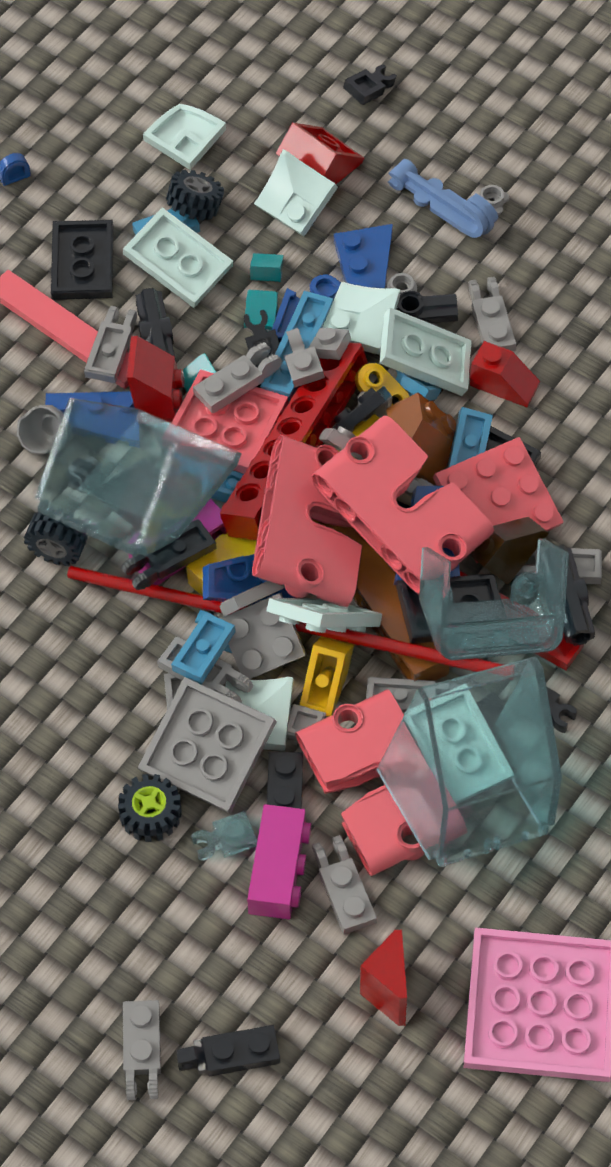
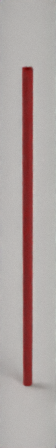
M70 566L67 572L69 579L223 614L219 607L222 602L203 600L202 595L154 584L138 591L132 585V579ZM299 621V624H295L299 632L512 680L514 674L513 666L360 631L346 629V632H337L326 629L325 633L305 629L306 623Z

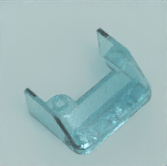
M538 539L536 571L521 573L514 579L511 586L510 599L453 603V591L450 587L451 561L429 547H422L419 600L436 650L449 660L554 650L563 638L569 553L546 539Z

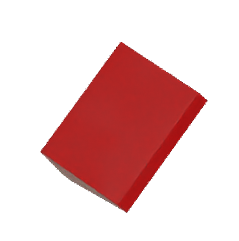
M402 929L394 930L360 966V994L398 1026H406L407 1010Z

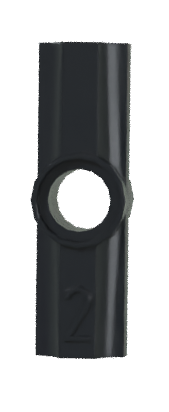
M154 288L143 289L142 292L135 295L137 312L140 319L138 321L140 337L175 357L172 346L174 344L170 318L166 317L162 292Z
M410 290L400 294L396 308L398 311L428 323L458 321L456 294L422 296L420 293Z
M564 545L554 546L543 553V561L549 579L551 606L555 613L558 612L566 643H571L574 646L583 645L595 637V630L588 609L589 597L584 578H579L571 548H567Z

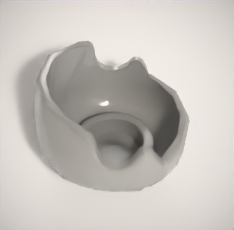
M53 405L32 407L25 415L19 418L17 423V437L22 447L33 454L53 452L68 437L69 423L63 412Z

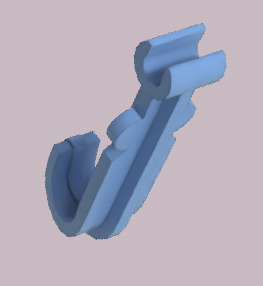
M403 159L388 173L392 177L388 181L392 188L399 191L406 188L414 194V203L421 207L430 205L431 212L470 237L477 238L488 234L493 229L494 223L498 220L495 208L483 197L475 193L466 201L450 189L443 190L441 180L437 178L424 179L418 175L416 166L407 159Z

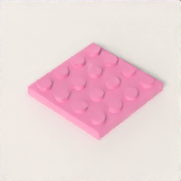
M475 928L463 1068L610 1082L611 940Z

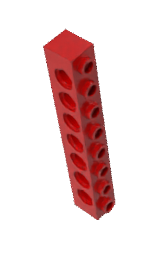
M349 342L340 360L319 358L325 378L299 386L295 394L292 395L284 412L278 417L272 431L265 438L255 458L251 460L248 469L241 480L237 482L231 496L221 508L220 516L228 537L257 541L270 457L277 438L283 435L316 448L323 444L319 440L321 433L325 428H332L336 422L333 418L344 410L357 388L355 385L356 373L360 368L368 364L362 344Z

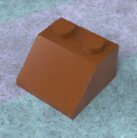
M416 393L386 408L387 416L392 418L428 455L427 460L416 477L436 485L433 476L435 473L444 470L449 462L456 422L450 414L440 410L433 401H429L420 393Z

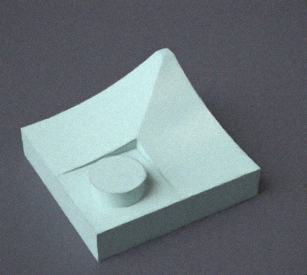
M178 104L157 119L143 133V139L146 143L191 170L226 131V123L198 108Z
M283 149L267 184L254 204L304 237L338 186Z
M341 282L322 328L347 329L351 336L350 343H360L364 351L380 355L384 313L390 307L393 309L397 308L400 289L371 288Z
M293 677L251 680L253 688L248 693L235 688L227 680L225 687L236 693L241 698L242 704L264 713L277 721L263 749L285 752L292 701Z

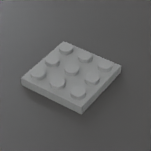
M184 677L138 769L154 777V774L160 775L161 781L167 778L171 781V786L175 785L177 789L231 814L277 721L264 713Z

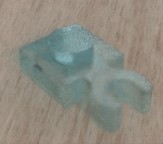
M245 811L212 822L213 832L200 830L191 835L193 845L200 842L208 844L207 847L197 850L199 860L211 858L215 851L219 849L222 850L225 858L257 846V839Z

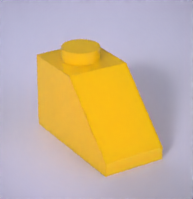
M320 637L313 644L300 706L325 712L328 717L333 715L348 675L354 644Z

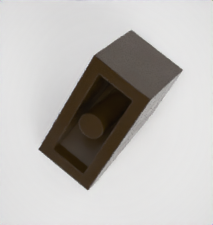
M530 517L494 525V533L469 555L509 585L549 534Z

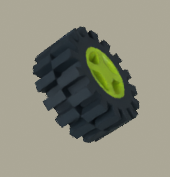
M143 774V781L139 782L137 777L131 779L132 786L130 787L126 783L123 786V793L119 794L118 810L122 826H125V831L129 835L133 832L134 839L140 841L143 835L145 836V842H152L151 836L156 835L157 840L160 841L163 840L164 832L170 836L173 833V826L178 828L180 824L179 817H182L180 794L178 795V789L175 785L171 787L169 779L165 778L161 782L160 775L154 774L153 780H149L148 774ZM152 809L156 810L155 812L153 811V812L147 813L148 810H152Z

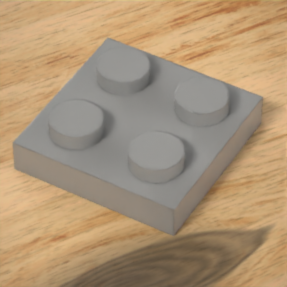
M279 593L269 598H283V595ZM269 598L220 618L235 625L236 632L228 644L240 673L249 679L307 656L295 624L279 621L280 615L267 612Z

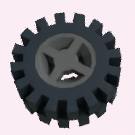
M182 170L181 173L177 171L171 178L166 200L168 206H172L171 209L175 212L179 210V214L182 216L187 214L190 215V219L198 217L199 220H204L206 217L209 220L213 216H217L224 195V188L220 187L221 183L219 181L214 182V177H205L206 173L196 174L195 170H191L190 173L187 170Z
M40 510L33 515L24 536V544L28 545L29 551H35L34 555L37 557H45L44 561L49 562L53 560L56 565H60L62 562L64 566H69L70 563L74 565L79 560L88 535L86 534L87 530L81 528L82 524L79 521L73 522V517H63L62 512L54 514L53 510H47L46 513Z

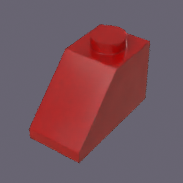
M483 341L471 363V387L526 408L529 406L540 385V380L513 351Z

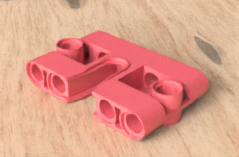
M384 415L362 434L351 438L345 448L311 475V479L317 490L402 580L416 593L424 594L494 533V528L490 520L454 482L424 496L411 508H402L398 505L396 499L408 489L423 467L422 465L427 460L428 455L392 418ZM351 453L360 454L363 460L355 459ZM442 548L450 549L455 557L446 555Z
M280 435L271 452L252 575L281 586L284 585L286 591L295 598H304L308 594H313L321 600L342 607H348L356 590L362 545L332 528L313 521L316 520L324 524L353 528L317 490L311 479V475L339 452L331 445L324 444L316 448Z
M384 690L355 705H340L336 708L333 715L295 732L298 744L325 794L356 787L377 777H383L388 781L385 785L365 794L341 813L344 820L342 827L371 877L399 864L405 859L417 860L424 855L426 849L465 832V826L457 808L390 690ZM344 721H353L356 723V726L347 729L341 727L340 724ZM408 835H415L420 841L417 844L411 845L405 843L403 838Z

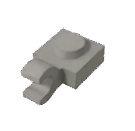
M298 328L287 331L293 353L284 357L294 387L296 388L325 378L315 346L305 349Z

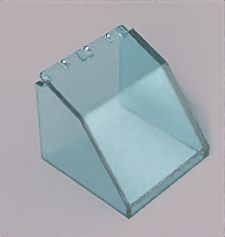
M69 398L35 496L36 499L40 500L37 511L56 521L61 520L62 524L82 533L87 532L89 536L110 546L114 544L115 548L134 557L139 554L147 556L181 536L236 468L242 453L137 408Z
M536 656L418 688L376 769L428 860L435 859L436 857L440 867L461 862L465 857L471 859L490 853L494 848L499 850L519 844L522 840L528 841L547 835L549 826L555 825L562 774L544 671Z

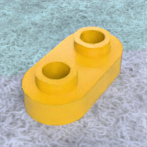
M377 363L366 364L356 373L355 385L360 393L361 391H368L371 387L378 391L384 386L399 401L410 397L407 391L390 373ZM371 373L377 376V384L369 380Z

